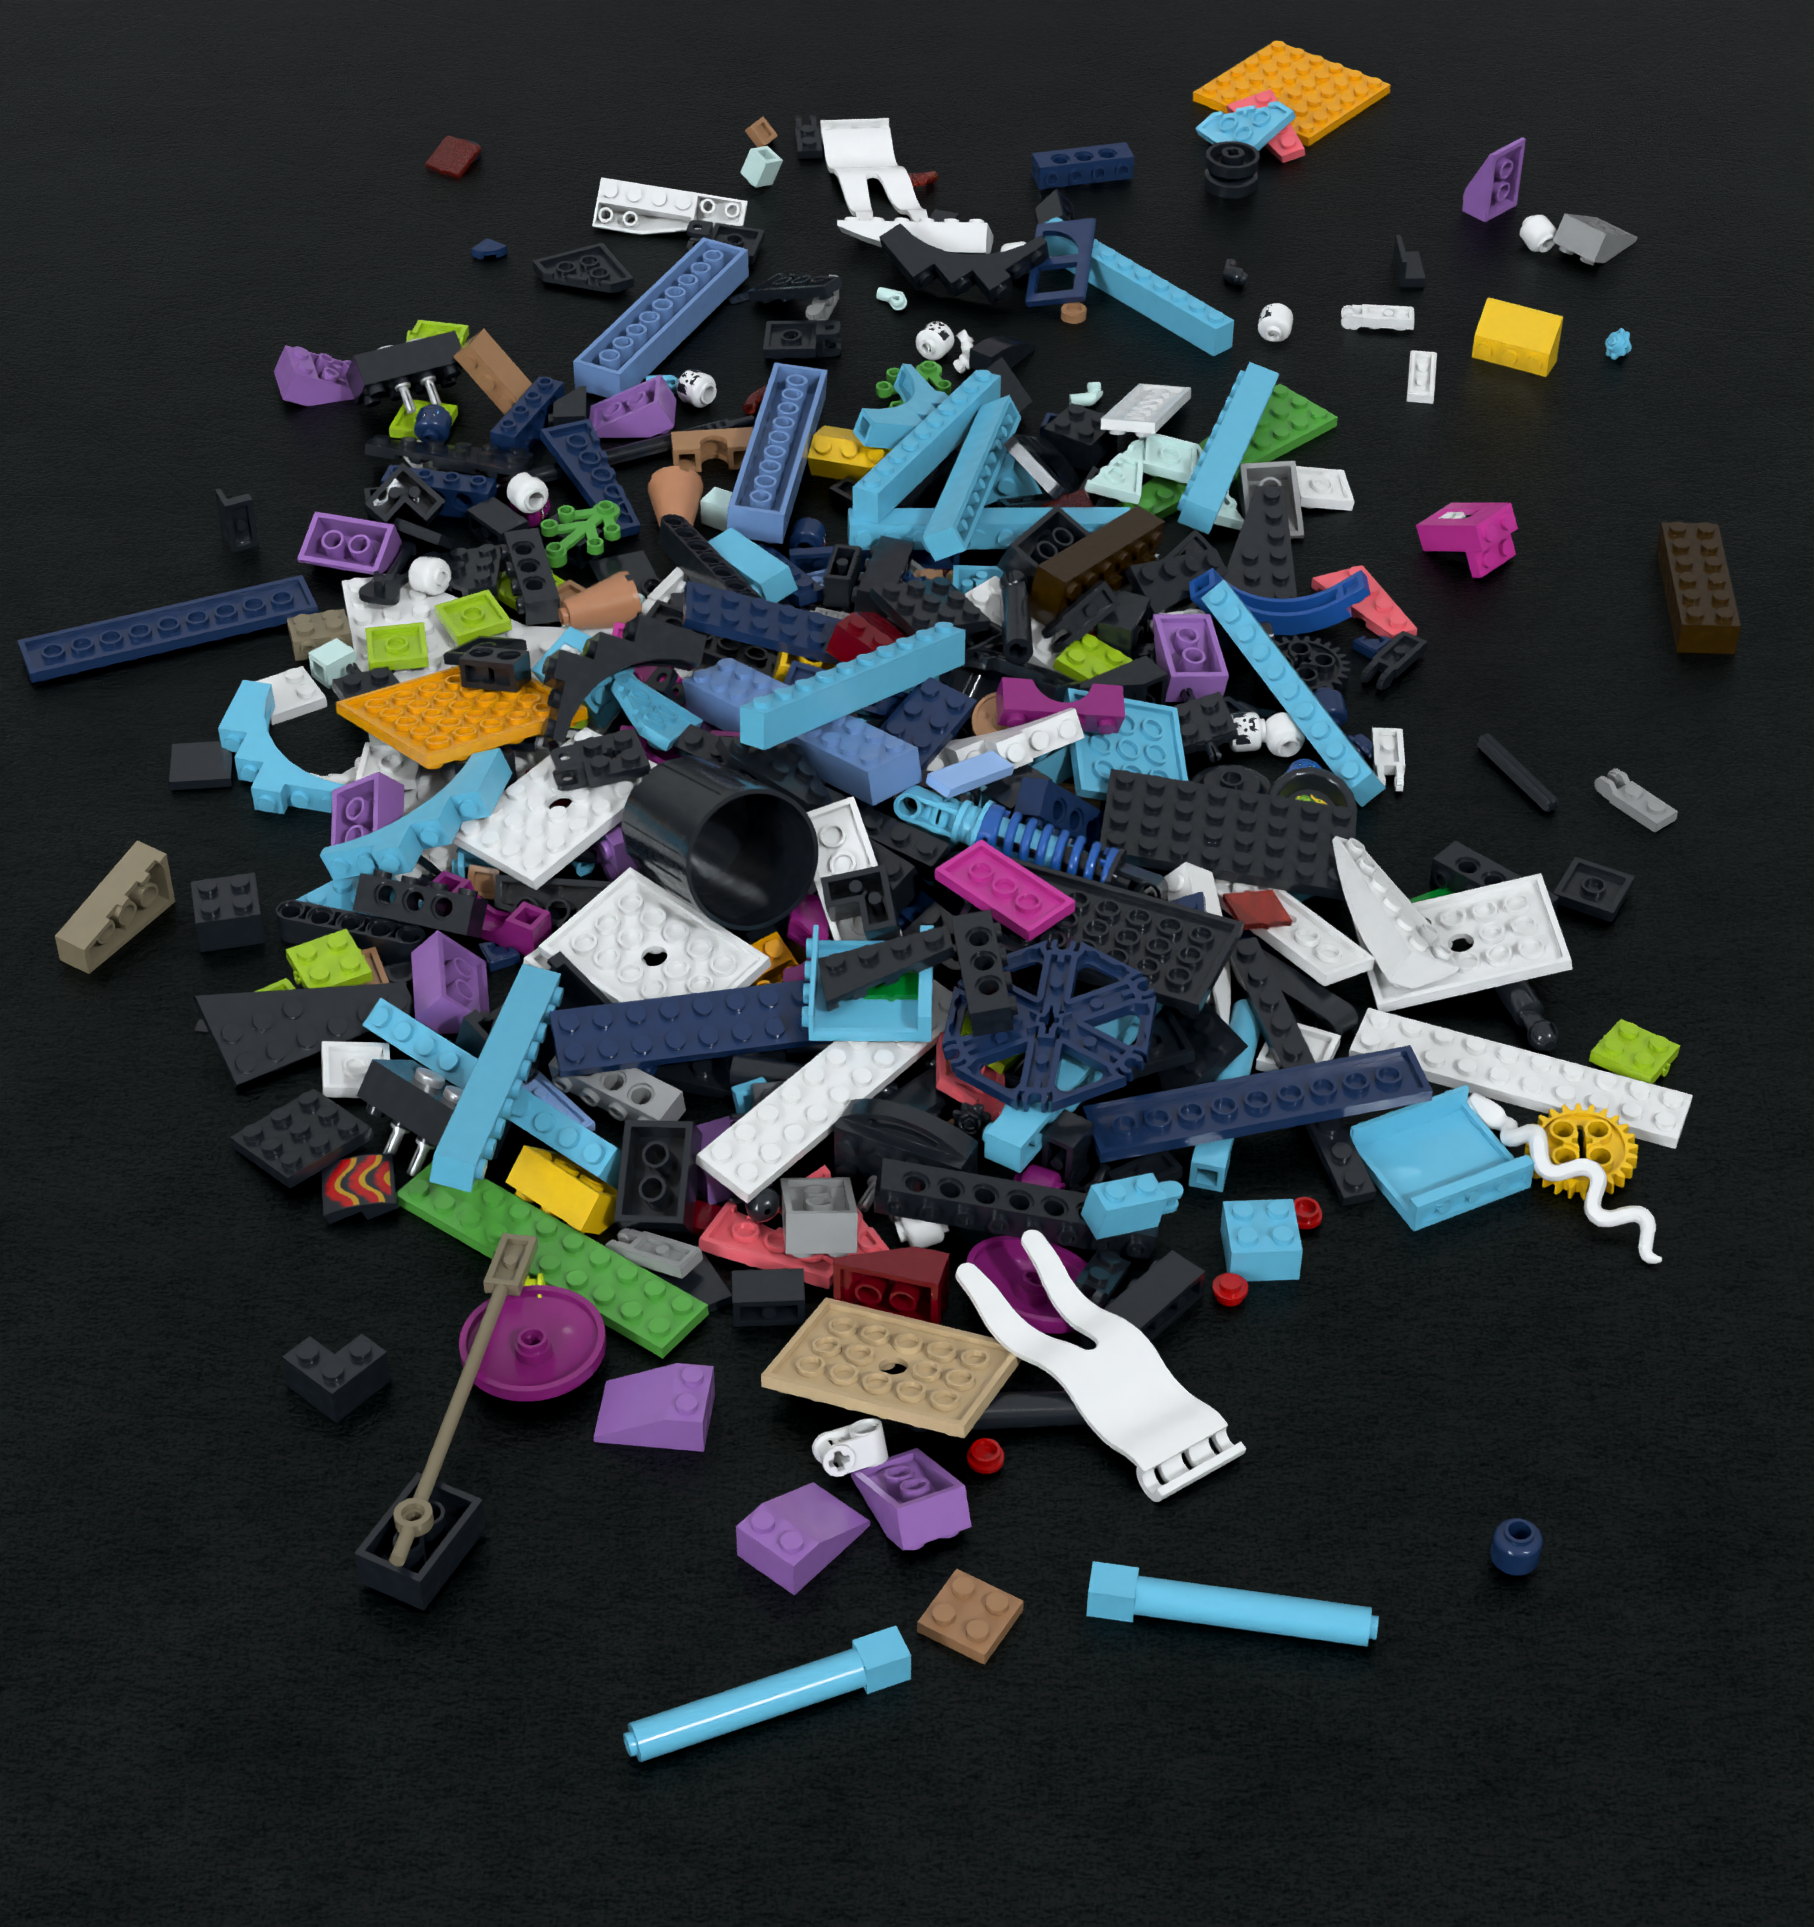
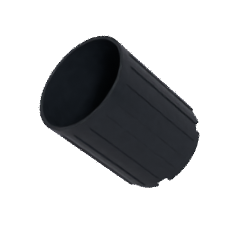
M693 755L667 760L649 770V774H646L641 779L642 781L638 786L635 785L631 790L623 811L622 834L626 852L636 865L638 872L713 922L729 929L741 931L765 928L790 914L807 894L817 869L818 839L813 823L806 811L789 796L713 759L708 760Z

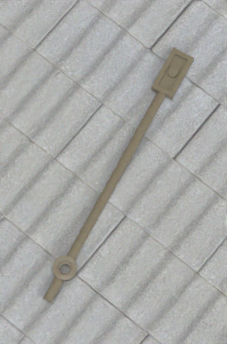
M502 1233L483 1282L485 1293H492L414 1497L400 1502L394 1509L395 1527L399 1532L389 1559L390 1563L394 1566H403L414 1537L426 1534L433 1527L434 1516L432 1506L428 1502L505 1299L507 1295H521L538 1250V1239L536 1236Z

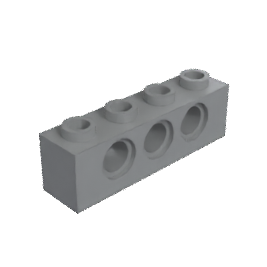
M556 1055L548 1064L552 1082L556 1088L562 1092H571L579 1096L589 1106H598L608 1111L612 1117L619 1121H678L686 1111L681 1090L637 1068L560 1078Z

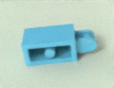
M1153 1173L1094 1184L1090 1186L1081 1215L1096 1240L1158 1227L1163 1214L1172 1213L1177 1210L1179 1205L1177 1199L1182 1197L1184 1189L1176 1181L1158 1183Z

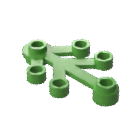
M927 360L916 367L921 376L935 387V391L945 392L947 395L951 394V382L941 379L942 367L939 364ZM899 368L888 369L886 381L876 384V395L878 397L887 398L898 394L893 387L894 385L891 384L895 383ZM902 398L899 401L891 402L888 408L904 404Z
M608 500L599 502L591 509L574 510L572 506L564 505L558 508V520L564 524H558L553 519L543 520L541 522V534L545 537L571 533L560 543L552 542L546 546L545 552L550 567L558 568L564 566L567 563V551L585 536L587 538V552L591 555L602 554L604 552V541L598 537L596 530L598 525L604 526L603 532L606 540L616 541L620 539V526L616 524L620 515L619 506ZM588 519L586 521L573 522L574 520Z

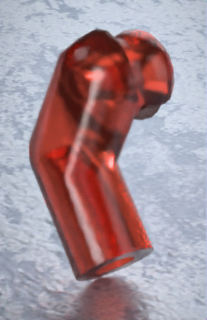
M935 171L908 174L914 190L916 186L929 185L938 180V175Z
M764 385L748 396L743 405V411L746 414L752 415L755 413L763 400L767 385Z

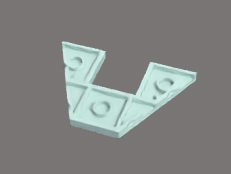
M1157 433L1152 434L1151 437H1139V440L1133 441L1123 454L1119 453L1110 461L1108 466L1102 467L1097 476L1092 480L1088 479L1084 491L1118 499L1125 503L1138 504L1141 497L1143 472L1151 476H1160L1178 483L1188 484L1203 450L1199 444ZM1229 491L1214 524L1241 530L1244 519L1237 511V502L1229 496Z

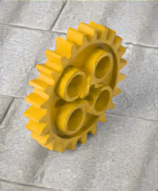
M1576 1103L1575 1110L1570 1111L1564 1104L1562 1105L1561 1113L1551 1108L1549 1109L1548 1118L1539 1115L1538 1124L1535 1125L1541 1126L1546 1131L1549 1159L1552 1164L1557 1165L1579 1159L1577 1129H1581L1583 1132V1157L1598 1162L1604 1169L1607 1176L1606 1192L1613 1194L1614 1184L1623 1188L1625 1178H1632L1633 1169L1637 1165L1638 1145L1635 1144V1134L1628 1133L1629 1124L1619 1125V1115L1608 1118V1109L1604 1108L1600 1113L1594 1112V1105L1591 1104L1586 1111L1582 1110L1579 1103ZM1526 1143L1524 1155H1528L1531 1158L1529 1143ZM1534 1169L1533 1178H1534V1179L1542 1178V1177H1540L1539 1175H1537V1173H1536V1171H1535V1169ZM1577 1176L1559 1182L1543 1179L1542 1187L1545 1188L1553 1184L1555 1185L1554 1194L1557 1195L1564 1189L1567 1190V1196L1570 1199L1575 1192H1580L1581 1198L1585 1200L1590 1180L1586 1176Z

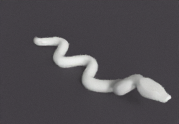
M1473 1093L1468 1097L1467 1103L1487 1127L1501 1131L1500 1140L1504 1146L1517 1147L1529 1143L1530 1155L1535 1163L1534 1169L1537 1175L1545 1180L1555 1182L1577 1176L1589 1178L1590 1185L1584 1202V1210L1588 1219L1598 1227L1609 1228L1630 1222L1638 1223L1641 1230L1638 1248L1642 1260L1648 1264H1657L1662 1261V1257L1657 1256L1652 1251L1656 1223L1654 1216L1648 1209L1642 1206H1626L1614 1210H1605L1601 1207L1602 1197L1607 1185V1176L1598 1162L1587 1158H1579L1557 1165L1552 1164L1549 1159L1547 1134L1541 1126L1527 1124L1518 1127L1517 1121L1506 1116L1503 1108L1492 1100L1477 1093Z

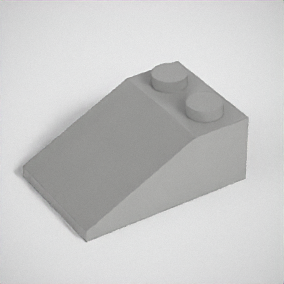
M1564 214L1552 242L1560 245V251L1569 255L1576 253L1581 256L1580 260L1582 262L1594 265L1595 262H1607L1635 243L1638 237L1597 217Z
M1296 461L1240 464L1237 484L1243 519H1245L1256 486H1284L1290 539L1304 538Z
M850 1177L780 1178L783 1238L786 1254H792V1256L797 1258H808L813 1256V1254L843 1257L848 1256V1253H857L858 1212Z

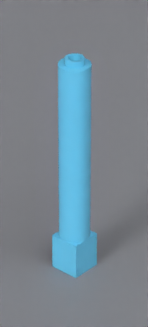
M1246 999L1239 1000L1233 1005L1229 1026L1248 1047L1213 1082L1250 1075L1261 1030ZM1234 1138L1195 1145L1191 1161L1189 1186L1223 1192Z
M1095 1561L1092 1564L1086 1615L1133 1622L1134 1615L1365 1647L1368 1646L1369 1639L1376 1640L1379 1616L1371 1615L1372 1607L1139 1576V1567Z
M893 1626L852 1640V1649L628 1723L629 1732L623 1733L624 1743L629 1756L636 1755L639 1762H643L862 1687L869 1694L910 1680L911 1654L897 1626Z

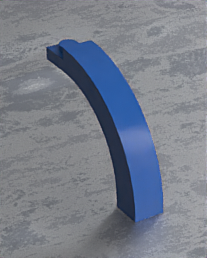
M1211 568L1189 582L1191 600L1201 610L1216 619L1201 599L1224 580L1214 568ZM1362 570L1321 592L1287 599L1253 595L1227 582L1259 623L1268 621L1271 624L1274 635L1310 633L1338 624L1352 617L1350 606L1360 603L1367 596L1371 595L1368 578Z

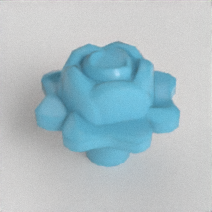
M1622 328L1617 332H1612L1605 341L1606 355L1616 360L1619 356L1629 353L1632 348L1629 341L1630 333Z

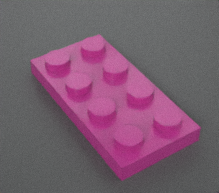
M979 840L935 869V879L980 910H991L992 918L1028 942L1075 911V900L983 840Z

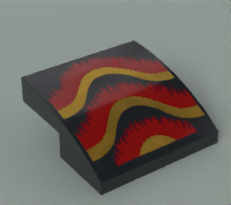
M367 1154L337 1160L321 1170L323 1216L329 1224L362 1212L367 1220L399 1208L396 1158L393 1154Z

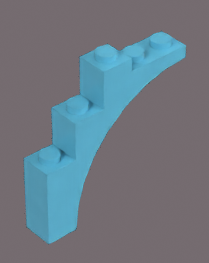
M902 363L893 387L901 396L904 404L883 409L862 408L853 433L865 447L893 449L934 411L948 395L945 392L935 391L911 364Z
M242 680L218 727L221 747L231 752H237L234 759L238 780L253 782L251 792L255 810L285 814L287 807L291 806L332 813V790L342 787L344 784L324 780L305 772L290 762L279 751L269 735L270 720L275 708L272 684Z
M497 748L472 753L464 767L450 783L427 802L397 821L354 840L325 847L320 857L332 879L338 880L359 876L360 873L369 874L373 873L374 869L393 873L392 876L410 873L413 871L424 849L452 844L462 822L490 817L512 775V771L501 749Z

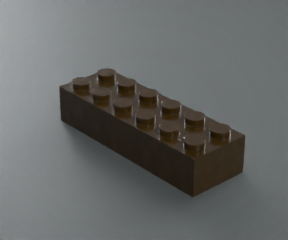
M1137 505L1038 565L1029 596L1031 618L1047 626L1051 621L1058 619L1057 616L1099 580L1106 581L1112 592L1120 590L1122 586L1129 583L1124 573L1129 566L1157 560L1155 554L1157 547L1163 540L1162 530L1165 521Z
M1661 522L1656 551L1676 652L1735 654L1741 625L1718 524L1708 522Z

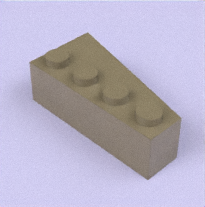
M137 840L55 935L60 960L90 974L175 902L167 854Z

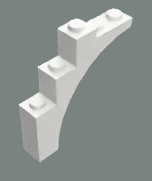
M1068 708L1050 716L1008 729L974 737L950 740L925 771H936L991 750L1015 765L1014 769L1033 762V758L1085 737L1076 709Z

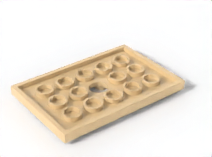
M826 1297L761 1374L762 1387L776 1390L780 1393L792 1394L811 1399L815 1402H823L843 1407L847 1410H855L878 1416L882 1419H890L917 1428H925L965 1439L1022 1359L1013 1355L992 1337ZM896 1364H901L907 1368L904 1372L895 1375L880 1371L890 1370Z

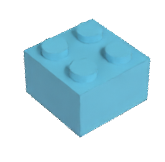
M1293 1199L1223 1201L1220 1232L1227 1273L1238 1274L1246 1281L1299 1280L1303 1249Z

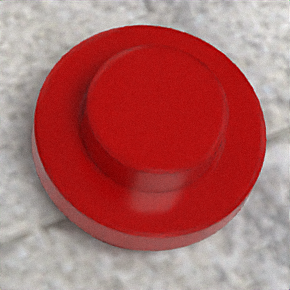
M1300 1197L1293 1201L1299 1229H1312L1321 1223L1322 1210L1317 1201L1309 1197Z
M1224 1273L1214 1279L1212 1291L1217 1301L1222 1305L1236 1306L1247 1296L1248 1283L1238 1274Z
M981 1438L976 1440L969 1448L967 1463L972 1470L978 1473H994L1003 1466L1004 1452L995 1440Z

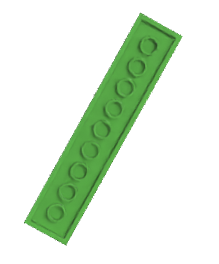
M431 1162L397 1191L399 1206L493 1259L502 1233L536 1236L538 1239V1250L528 1273L530 1279H536L538 1273H543L545 1285L562 1287L582 1295L597 1308L604 1325L661 1358H664L709 1315L708 1304L485 1178L482 1181L476 1180L471 1193L429 1182L432 1168Z

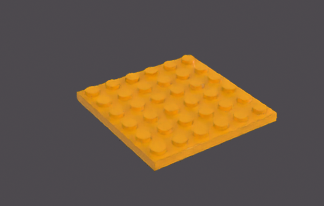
M1274 41L1194 91L1193 101L1228 114L1227 104L1272 89L1277 100L1294 111L1296 118L1290 123L1301 143L1309 147L1389 94L1390 84L1381 81L1379 78L1364 75L1361 71L1346 68L1340 63L1325 60L1322 56L1307 53L1301 48L1286 45L1283 41Z
M456 666L335 703L337 714L425 768L438 769L444 763L454 760H467L472 753L497 749V747L505 744H518L523 742L525 738L534 735L542 736V725L550 712V707L547 705L548 697L553 688L543 685L542 682L533 677L516 693L462 687L460 668ZM582 704L580 705L571 721L570 727L575 726L576 722L588 719L587 707Z

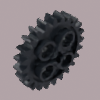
M1294 635L1291 641L1286 637H1282V643L1273 640L1312 692L1319 688L1329 687L1341 693L1342 689L1347 688V682H1349L1350 661H1346V654H1340L1339 647L1331 649V642L1323 645L1320 644L1321 638H1317L1313 642L1310 641L1309 636H1306L1304 640H1299ZM1254 669V678L1258 679L1257 685H1264V692H1270V688Z

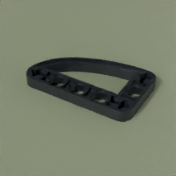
M1013 434L1004 443V447L1055 500L1059 502L1067 501L1079 489V479L1073 467L1063 454L1047 439ZM1047 465L1052 466L1057 472L1058 476Z

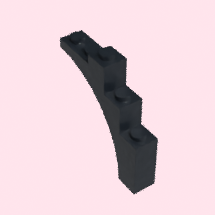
M901 223L879 236L883 252L916 291L930 285L934 279L938 278L955 298L961 293L967 292L976 284L992 304L1005 299L1013 291V280L1021 278L1025 272L1041 265L1049 257L1048 245L1042 236L1022 246L985 255L948 252L928 245L912 235Z
M639 614L625 624L622 638L600 631L590 639H587L583 647V656L562 649L547 656L542 668V673L545 674L543 685L555 689L551 690L548 697L547 705L550 707V712L541 729V735L544 736L542 746L554 750L564 744L571 721L582 701L600 682L624 670L644 666H665L691 671L702 663L707 636Z

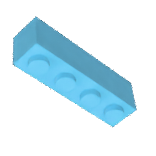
M732 527L708 541L766 601L777 603L798 590L788 565Z

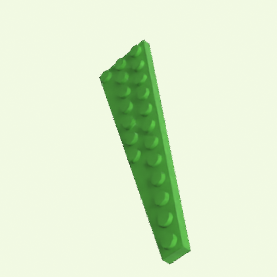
M1278 384L1273 389L1241 464L1270 462L1336 427L1338 417L1295 393L1288 387ZM1209 437L1199 443L1203 451ZM1238 468V470H1237V473H1236V475H1235L1233 481L1237 480L1239 468ZM1156 476L1142 486L1138 504L1120 502L1115 507H1130L1131 510L1138 505L1158 518L1163 519L1178 511L1177 506L1182 494H1184L1187 483H1178L1171 479Z

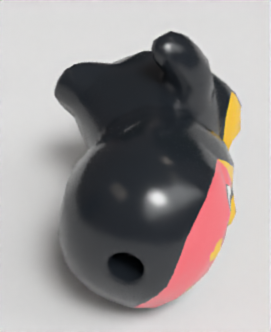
M770 1186L762 1190L748 1204L736 1194L728 1199L732 1204L744 1203L747 1214L756 1222H767L773 1219L778 1214L782 1203L778 1193Z

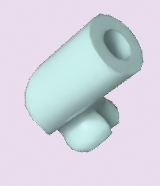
M1090 382L1087 384L1088 392L1070 394L1069 405L1073 403L1085 407L1095 404L1103 395L1101 383Z

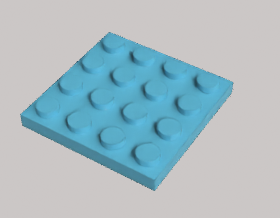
M1067 688L1063 700L1064 702L1078 701L1085 697L1088 691ZM1124 698L1125 719L1118 733L1101 734L1099 732L1083 731L1085 738L1069 744L1076 796L1106 801L1111 769L1188 781L1177 708Z

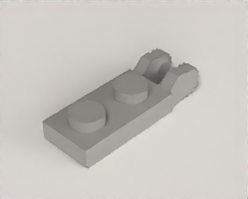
M839 289L833 292V297L825 300H819V297H814L812 305H809L806 310L808 320H828L839 300Z
M1614 768L1608 772V777L1601 776L1594 782L1597 792L1608 799L1609 803L1653 832H1657L1677 819V810L1633 781L1630 782L1627 774L1623 771L1621 772L1620 769Z
M624 1228L617 1235L618 1242L612 1239L605 1245V1247L639 1266L681 1279L703 1260L700 1247L647 1231L641 1232L634 1229L630 1230L629 1228Z

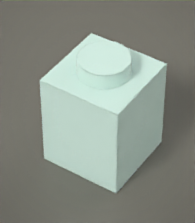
M768 146L751 148L740 173L752 186L773 185L783 160Z
M714 487L700 500L701 524L722 531L727 530L728 505L733 492Z
M338 638L308 653L311 676L328 689L332 688V679L349 675L346 672L347 665L351 663L353 666V663H356L357 660L355 650Z

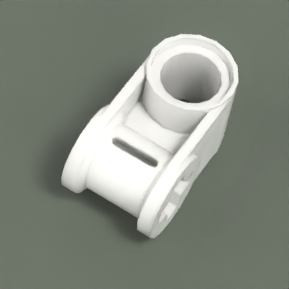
M874 1418L862 1419L851 1425L824 1432L814 1440L812 1445L814 1457L822 1463L824 1470L829 1475L835 1477L844 1476L863 1468L878 1466L888 1459L882 1422Z

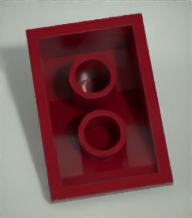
M852 612L836 624L826 652L840 662H849L856 659L860 654L871 653L879 646H888L895 643L899 638H907L909 636L876 612Z
M913 1246L836 1257L833 1262L834 1299L941 1325L949 1302V1253Z

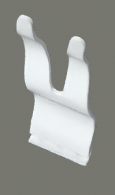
M889 118L820 120L821 143L824 146L828 171L837 176L846 204L853 216L859 218L860 221H869L873 217L867 179L876 178L881 182L888 199L897 212L908 215L912 222H919L921 218H928L926 209H922L918 203L906 169L903 166H898L896 163L889 128Z
M1037 1230L1024 1232L1021 1238V1245L1035 1266L1042 1285L1057 1312L1071 1327L1096 1343V1347L1092 1350H1085L1069 1342L1048 1336L1028 1324L1010 1306L999 1289L974 1264L963 1263L957 1268V1281L973 1302L981 1319L995 1339L1013 1355L1043 1369L1062 1385L1091 1429L1107 1445L1127 1457L1137 1466L1136 1473L1140 1486L1151 1500L1160 1502L1245 1453L1246 1448L1242 1442L1234 1445L1229 1440L1226 1433L1228 1424L1222 1416L1212 1407L1190 1394L1174 1378L1155 1347L1138 1328L1124 1318L1098 1307L1081 1293L1069 1277L1060 1258L1041 1232ZM1209 1438H1212V1441L1219 1452L1218 1455H1216L1211 1449L1209 1444ZM1182 1453H1185L1193 1469L1189 1470L1182 1460ZM1155 1468L1158 1469L1162 1480L1165 1482L1164 1485L1158 1482L1154 1473Z

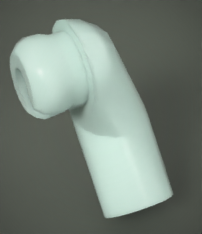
M883 287L878 288L877 300L889 302L896 311L903 310L906 307L907 299L903 292Z

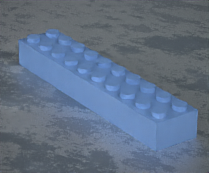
M703 237L573 361L575 389L580 386H586L587 393L609 398L640 384L749 276L748 249Z
M774 363L728 505L727 529L732 527L751 540L764 541L768 544H783L813 435L816 432L826 398L828 370Z
M733 658L721 659L716 665L698 670L692 676L682 680L687 710L724 731L740 732V706L752 702L755 697L774 693V690L777 688L789 686ZM849 714L783 742L784 744L794 743L801 746L820 780L872 806L922 782L918 747Z

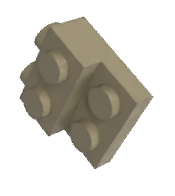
M344 609L327 610L313 614H299L295 617L287 618L295 661L309 659V652L336 638L353 648L352 634Z

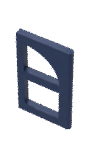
M1095 218L1037 224L1035 238L1042 236L1044 239L1045 236L1067 238L1077 245L1078 254L1048 257L1041 265L1030 269L1025 301L1027 307L1083 302L1086 300L1097 221ZM1076 267L1074 288L1072 290L1037 293L1040 271Z

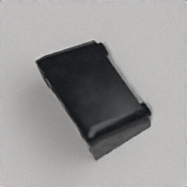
M986 648L965 650V664L950 670L947 686L977 700V704L985 696L997 691L1002 677L1032 679L1041 693L1058 702H1064L1063 699L1067 688L1079 690L1081 682L1077 679L1030 662L1015 664L1008 661L1004 653Z
M561 951L548 959L547 963L551 966L549 971L561 973L559 987L564 988L561 1004L559 1007H556V1010L612 1004ZM504 1004L491 1013H488L486 1010L479 1013L475 1009L463 1017L455 1045L478 1059ZM548 1025L543 1044L540 1043L535 1062L531 1063L527 1081H523L525 1085L532 1082L539 1074V1071L546 1067L556 1055L551 1025Z

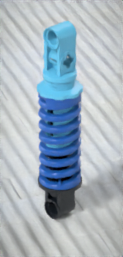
M917 785L906 789L894 801V812L901 820L924 827L933 833L951 837L950 840L953 843L959 844L961 842L970 847L979 840H983L1008 857L1147 895L1144 886H1151L1157 892V897L1155 898L1162 900L1168 893V883L1163 876L1126 863L1127 850L1106 847L1103 853L1106 859L1100 858L1101 842H1093L1090 852L1087 853L1083 851L1086 838L1083 835H1079L1073 847L1068 846L1069 830L1063 829L1059 837L1053 835V824L1047 823L1043 831L1038 830L1037 818L1032 817L1028 820L1027 825L1022 824V814L1018 811L1014 812L1011 819H1009L1011 811L1006 810L1004 806L996 804L994 801L989 800L983 808L974 806L972 801L965 800L960 802L953 797L947 799L939 793ZM907 797L916 801L917 809H913L907 804Z

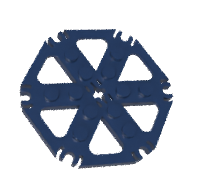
M1054 939L1051 942V950H1049L1048 940L1006 954L1008 966L1002 967L1003 971L1010 970V973L1032 965L1042 967L1037 997L1013 985L1012 991H1007L1008 996L1015 995L1018 1015L1012 1016L1014 1030L973 1037V1033L961 1036L964 1017L968 1008L962 980L958 981L959 989L954 985L942 1041L945 1059L950 1060L951 1071L955 1072L957 1078L1018 1110V1104L1022 1100L1024 1112H1028L1029 1105L1032 1102H1040L1042 1113H1046L1049 1108V1101H1051V1111L1055 1112L1127 1086V1081L1132 1082L1134 1080L1133 1070L1130 1067H1135L1142 1071L1144 1069V1062L1148 1064L1157 1008V998L1154 989L1147 990L1148 979L1143 976L1142 972L1081 942L1079 951H1077L1075 940L1070 941L1069 948L1061 950L1058 947V940ZM1083 968H1093L1117 981L1116 983L1073 997L1077 974ZM1051 1015H1053V1022L1055 1023L1049 1028V1033L1047 1034L1045 1026H1047ZM1127 1015H1135L1140 1019L1137 1041L1134 1045H1127L1095 1028ZM1026 1052L1020 1084L1016 1088H1006L981 1074V1069L986 1065ZM1063 1052L1103 1074L1099 1081L1065 1092L1057 1088Z

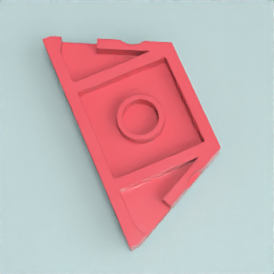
M940 1032L936 1042V1088L962 1104L964 1102L971 1105L982 1104L984 1106L983 1112H989L991 1114L990 1120L995 1121L1000 1116L1005 1103L955 1076V1072L951 1071L950 1060L945 1059L942 1049L944 1032ZM987 1065L981 1069L982 1075L1005 1087V1073L1000 1075Z

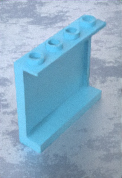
M813 925V938L806 939V958H811V961H805V981H810V983H804L803 1003L809 1004V1006H802V1027H808L809 1041L932 1042L933 966L919 972L918 1000H894L890 1002L886 999H864V997L855 1000L851 996L838 1002L840 1007L829 1012L825 1001L818 958L884 941L819 940V925ZM920 925V932L934 928V925Z
M1467 1085L1447 1090L1442 1094L1432 1097V1101L1412 1104L1351 1126L1350 1137L1370 1179L1413 1231L1531 1187L1535 1163L1528 1155L1515 1159L1474 1110L1471 1109L1467 1104L1469 1093Z

